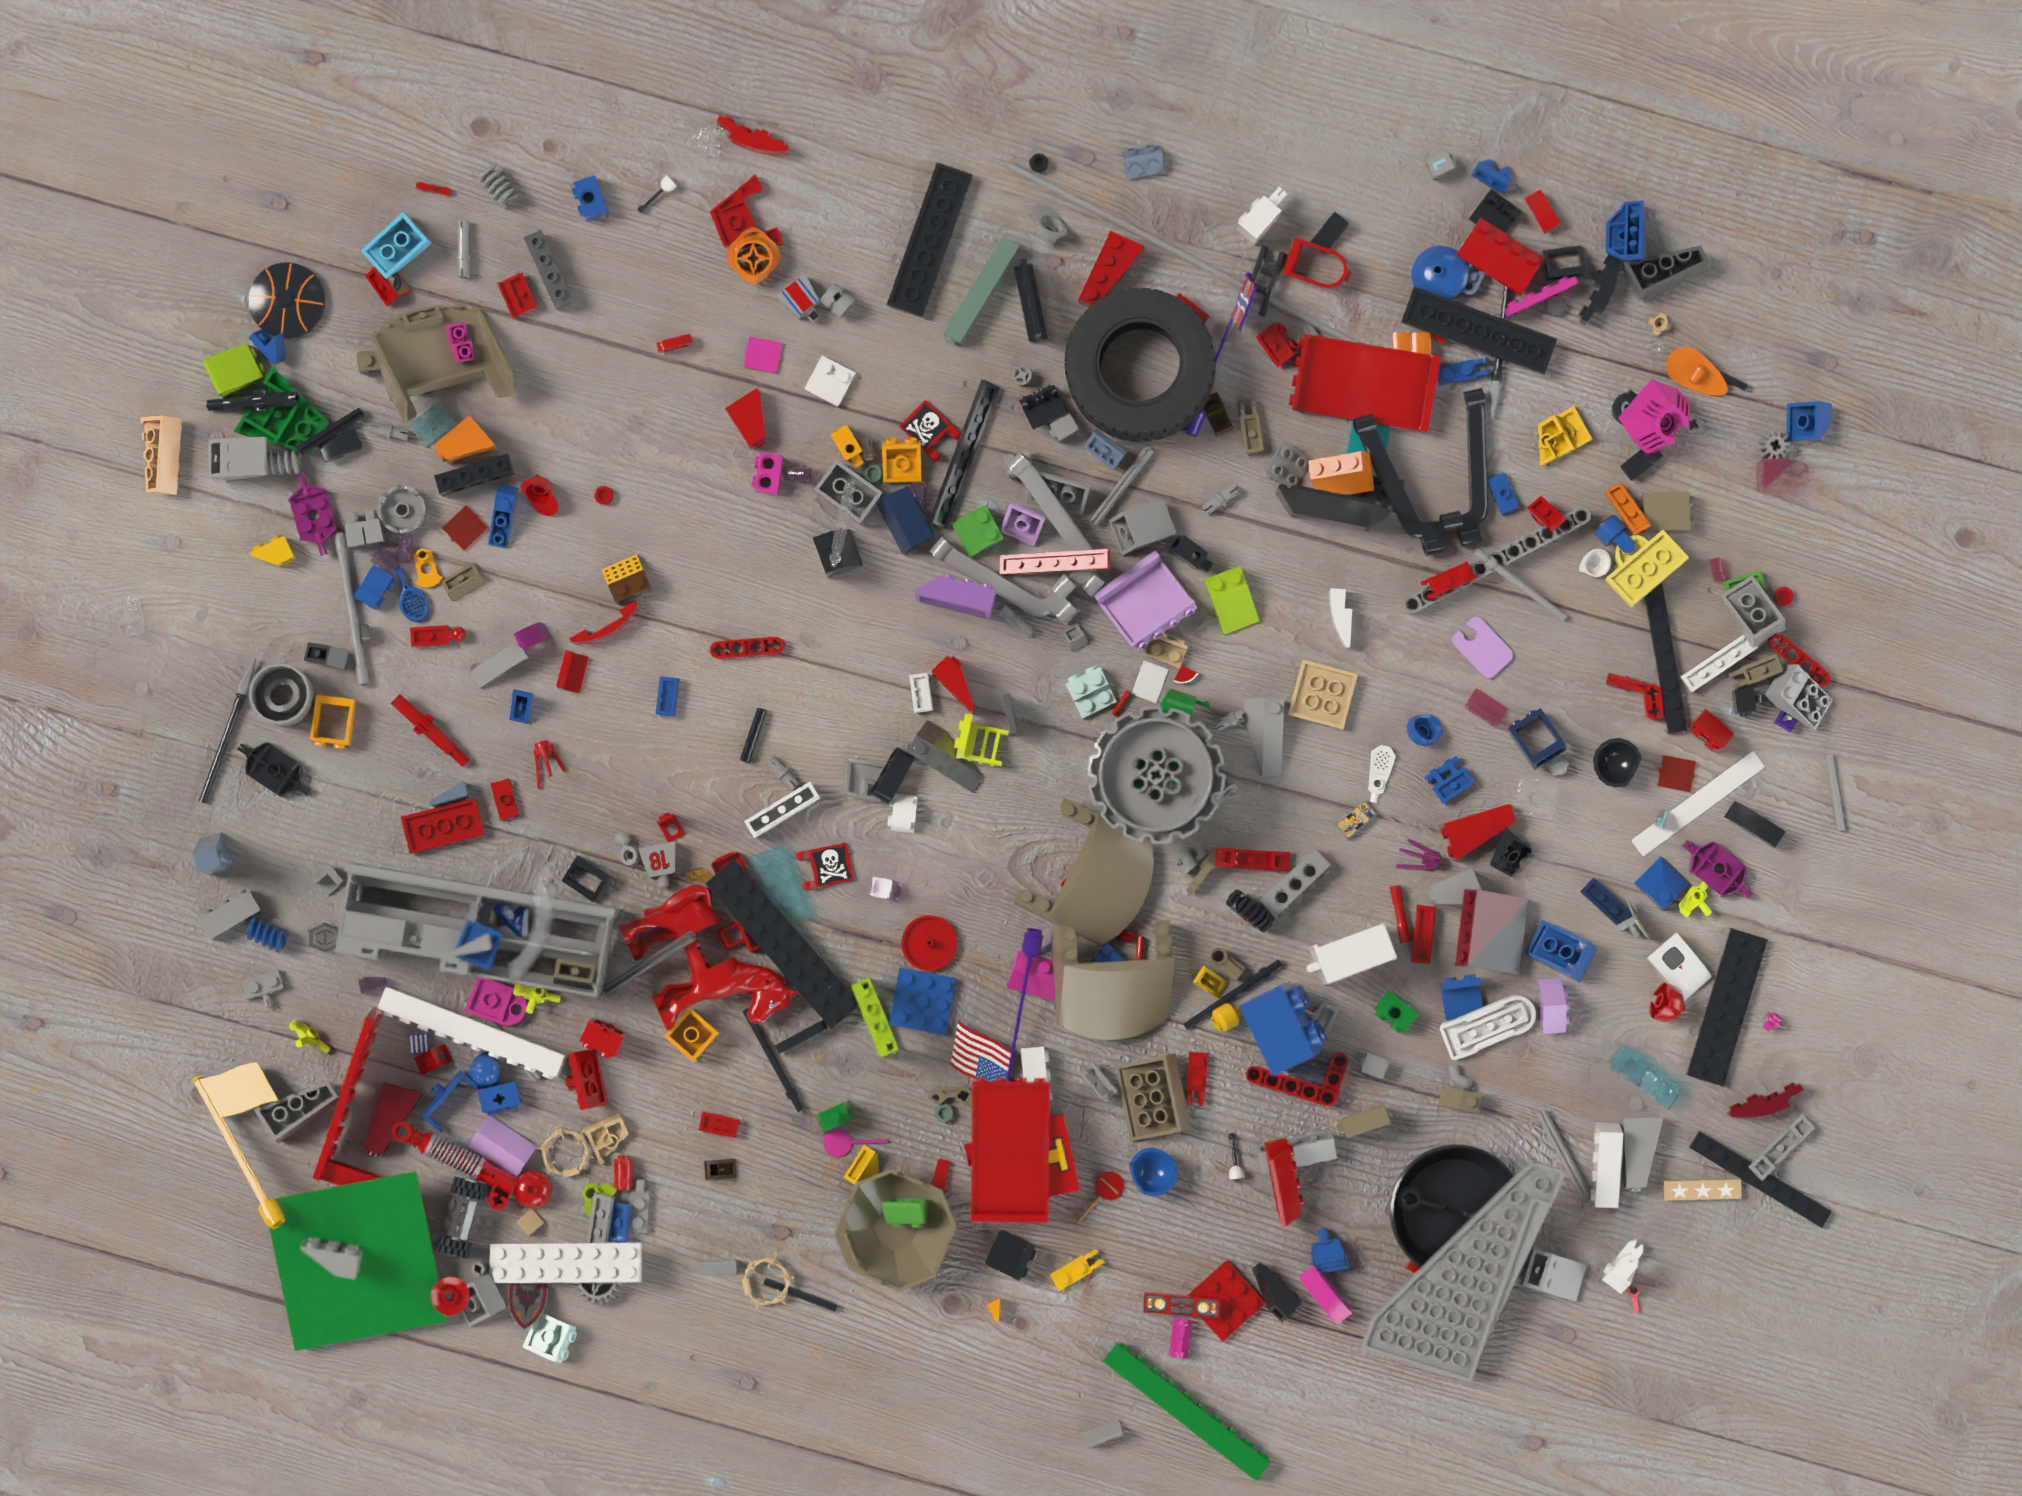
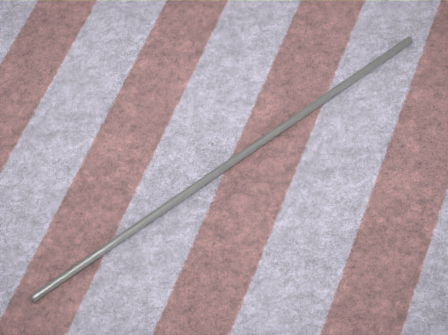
M1009 162L1007 169L1242 289L1244 282ZM1255 292L1254 297L1262 301L1265 296L1258 292ZM1272 297L1270 305L1312 325L1314 328L1338 340L1360 343Z

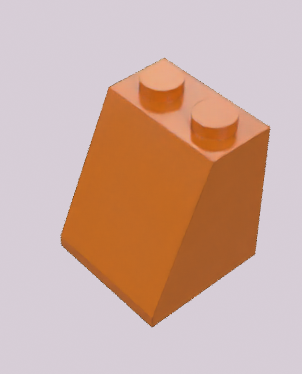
M470 415L434 444L437 448L436 454L443 462L448 460L450 464L495 452L498 449Z

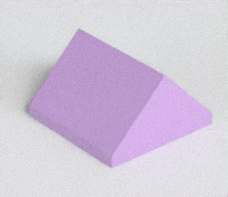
M1010 502L999 531L1026 544L1035 546L1046 517Z

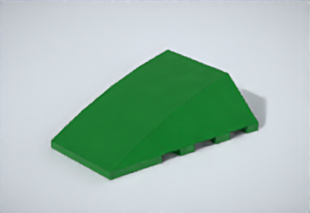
M273 366L259 388L266 389V393L297 391ZM299 393V405L270 407L269 411L264 413H257V409H247L235 428L234 433L248 437H267L268 443L298 451L296 447L325 429L329 421ZM313 449L306 454L310 455Z

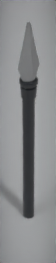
M1504 286L1500 318L1508 320L1504 310L1508 307L1507 304L1510 303L1511 290ZM1495 358L1491 377L1492 419L1500 394V382H1502L1503 360Z
M255 658L239 683L238 693H236L237 698L234 700L232 712L199 798L200 802L206 803L240 709L247 698L246 695L249 692L253 678Z

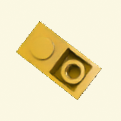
M281 535L270 539L271 542L266 545L261 543L254 546L253 551L249 552L253 558L278 567L296 559L288 539L285 536L281 537Z

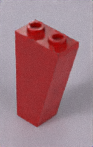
M1511 804L1442 824L1441 833L1443 839H1447L1449 844L1446 847L1449 858L1453 857V861L1460 859L1503 831L1505 826L1509 827L1515 823L1516 820Z

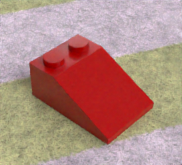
M947 655L931 671L932 675L973 714L975 708L960 667L961 662L955 656L950 657Z

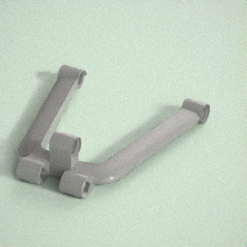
M1019 452L1007 465L1008 469L1022 480L1071 551L1093 550L1038 471L1031 465L1032 462ZM943 536L930 549V552L941 562L944 561L952 568L981 585L983 583L993 586L996 594L1037 617H1044L1053 613L1066 625L1079 612V609L1067 598L1070 593L1079 585L1087 594L1093 596L1105 583L1094 570L1071 572L1069 577L1063 574L1051 587L1054 592L1046 598H1040L959 551L956 547L951 546Z

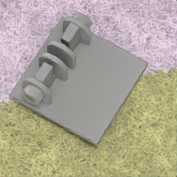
M1282 440L1264 474L1267 478L1273 479L1280 484L1288 485L1287 488H1291V486L1299 484L1309 466L1308 461L1312 459Z

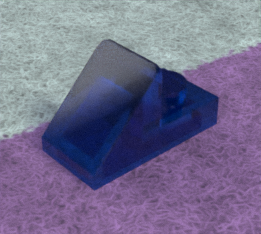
M496 904L492 910L515 936L524 938L527 936V907L518 906L515 910L507 904Z

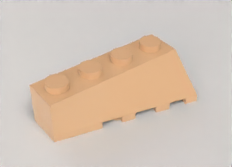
M169 416L142 417L141 424L144 425L145 432L142 433V441H146V451L143 452L144 459L147 461V467L145 468L146 493L177 495L182 419Z

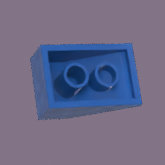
M1542 920L1525 955L1580 983L1598 949L1591 942Z

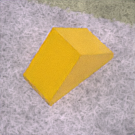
M1202 966L1192 983L1218 998L1228 982L1207 967Z

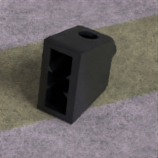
M1185 535L1178 536L1168 550L1170 554L1192 569L1200 567L1208 572L1213 565V562L1206 558L1208 552ZM1193 553L1196 554L1195 560L1192 558Z

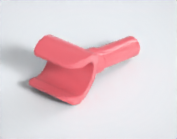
M1635 1286L1636 1294H1631L1630 1288H1628L1627 1294L1632 1298L1634 1311L1639 1313L1637 1302L1639 1288Z

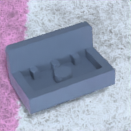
M1149 144L1139 149L1132 147L1122 152L1127 179L1165 173L1162 151L1159 145Z

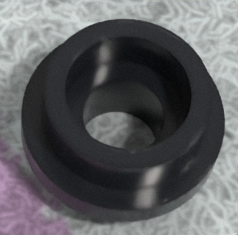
M1043 154L1033 155L1029 162L1030 168L1036 173L1044 172L1048 167L1047 157ZM1038 160L1042 161L1043 163L1040 167L1036 166L1035 162Z

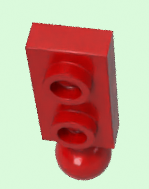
M449 625L411 627V647L450 645V638L461 642L466 638V630L458 626L449 631Z

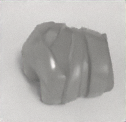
M1559 755L1545 765L1549 769L1550 774L1555 776L1564 775L1569 763Z

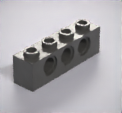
M539 230L523 237L555 309L558 310L574 303L542 231Z

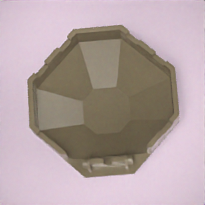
M891 1168L854 1184L834 1235L850 1271L900 1292L935 1278L957 1225L942 1189ZM890 1198L929 1199V1222L923 1224V1227H911V1224H904V1227H893L892 1223H886L882 1202Z

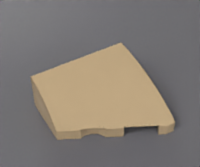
M620 1113L584 1129L600 1165L605 1163L608 1155L612 1151L614 1152L619 1142L624 1140L629 1134Z

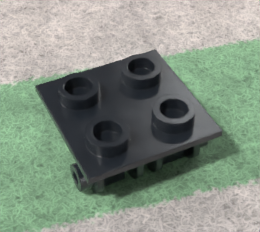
M1491 189L1469 217V220L1477 224L1481 217L1506 233L1522 211Z
M1048 385L1042 391L1038 389V393L1032 392L1033 395L1022 396V399L1019 400L1032 429L1067 415L1055 385Z

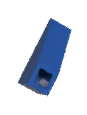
M500 484L497 489L488 545L502 548L508 547L519 488Z

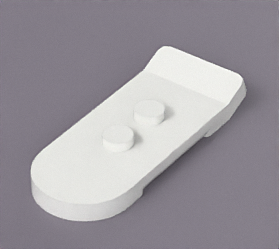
M1511 995L1442 1023L1440 1031L1450 1058L1457 1060L1467 1057L1497 1042L1526 1032L1535 1022L1536 1010L1533 1003L1526 997Z

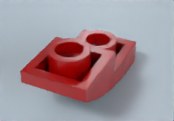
M1541 189L1525 198L1544 234L1561 225Z

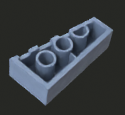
M222 832L199 839L198 845H196V849L193 852L199 873L213 875L232 869L231 864H234L231 853L227 852Z

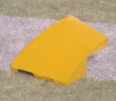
M1576 406L1569 408L1559 415H1553L1538 424L1539 464L1544 466L1594 440Z

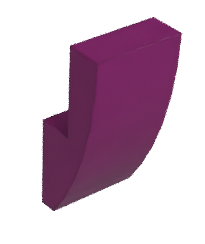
M541 622L514 633L517 644L523 650L530 649L551 638Z

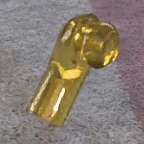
M702 867L690 869L685 875L686 880L689 882L700 879L708 882L713 877Z

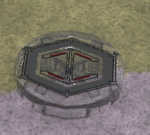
M324 918L311 924L307 930L306 941L307 946L313 953L323 957L336 954L335 948L339 923Z

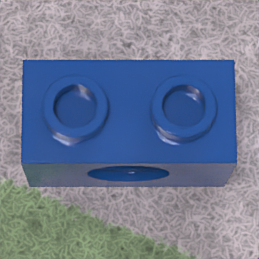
M595 175L573 182L575 188H572L575 199L579 198L581 205L577 207L581 217L585 216L586 221L608 214ZM586 195H593L594 200L591 203L584 202Z

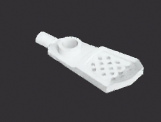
M1380 745L1371 751L1368 790L1371 792L1370 802L1377 803L1379 794H1382L1385 790L1396 757L1391 747ZM1375 780H1379L1381 782L1380 787L1374 786Z

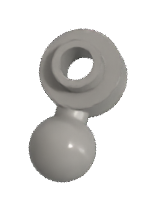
M619 832L615 836V843L622 847L620 852L621 861L625 865L638 863L641 856L639 849L629 845L630 837L626 832Z

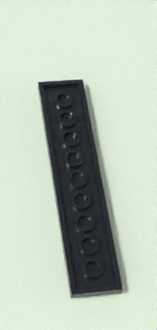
M735 859L705 883L830 1029L834 1028L859 1006L857 999Z

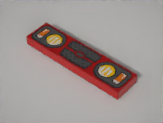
M1145 1292L1143 1312L1220 1318L1221 1298Z

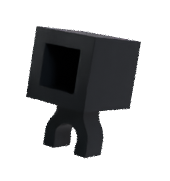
M1754 688L1732 691L1734 714H1740V717L1751 716V712L1756 711V704L1768 702V698L1765 695L1754 696Z

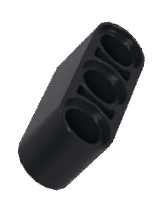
M897 747L890 755L875 782L871 794L888 804L893 799L911 767L914 757Z

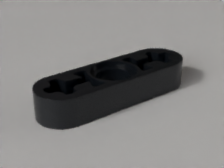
M821 1020L776 1044L775 1048L781 1054L826 1030L828 1026Z

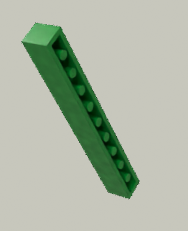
M1117 1342L1102 1362L1253 1480H1258L1270 1464L1267 1460L1268 1455L1261 1450L1256 1452L1252 1448L1253 1444L1246 1438L1243 1440L1238 1438L1236 1430L1230 1426L1228 1428L1224 1427L1221 1424L1223 1420L1215 1414L1210 1416L1206 1413L1207 1408L1200 1402L1197 1404L1190 1400L1192 1396L1186 1391L1179 1392L1175 1388L1177 1384L1169 1378L1165 1381L1160 1377L1161 1372L1154 1366L1151 1369L1145 1365L1146 1360L1138 1354L1133 1356L1129 1352L1131 1349L1123 1342L1120 1345Z

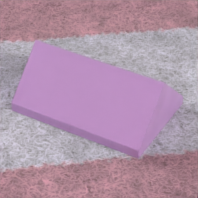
M490 1115L477 1130L468 1148L500 1169L518 1177L538 1146Z

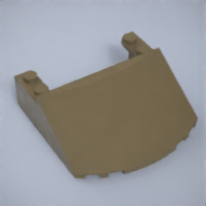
M434 305L418 308L398 315L397 319L390 323H384L383 328L371 335L390 402L393 401L404 424L414 421L417 416L416 409L410 399L411 396L480 378H487L496 397L513 396V373L478 307L472 306V309L461 308V305H454V307L443 308V305ZM465 322L469 341H472L475 359L456 363L445 326Z
M1064 798L1060 805L1061 813L1065 817L1091 830L1055 903L1029 890L1020 891L1014 903L1016 906L1058 926H1070L1077 935L1103 946L1122 933L1134 920L1145 902L1151 885L1154 866L1152 843L1145 838L1143 842H1139L1124 836L1122 826L1113 829L1101 817L1100 813L1091 811Z
M1170 920L1158 921L1154 927L1156 959L1078 964L1076 933L1074 929L1070 926L1052 927L1051 941L1057 1024L1074 1034L1091 1039L1118 1040L1143 1034L1165 1021L1169 1017L1175 958H1173Z

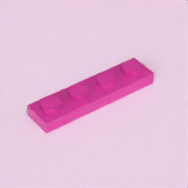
M1568 276L1564 277L1555 286L1549 284L1541 288L1542 292L1538 294L1532 292L1524 296L1525 300L1519 302L1517 299L1508 303V307L1504 310L1506 317L1515 315L1575 287L1578 284L1576 277L1570 279Z

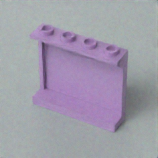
M1153 551L1093 595L1098 605L1134 652L1146 648L1150 641L1160 638L1164 631L1178 625L1182 618L1191 616L1197 608L1194 600H1191L1162 562L1156 551Z

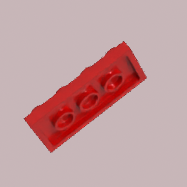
M476 798L401 817L410 854L485 835Z

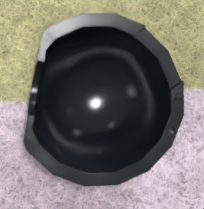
M1622 738L1609 739L1603 742L1595 751L1593 758L1594 771L1599 780L1604 784L1615 788L1625 787L1633 779L1641 763L1642 756L1638 748L1629 740Z

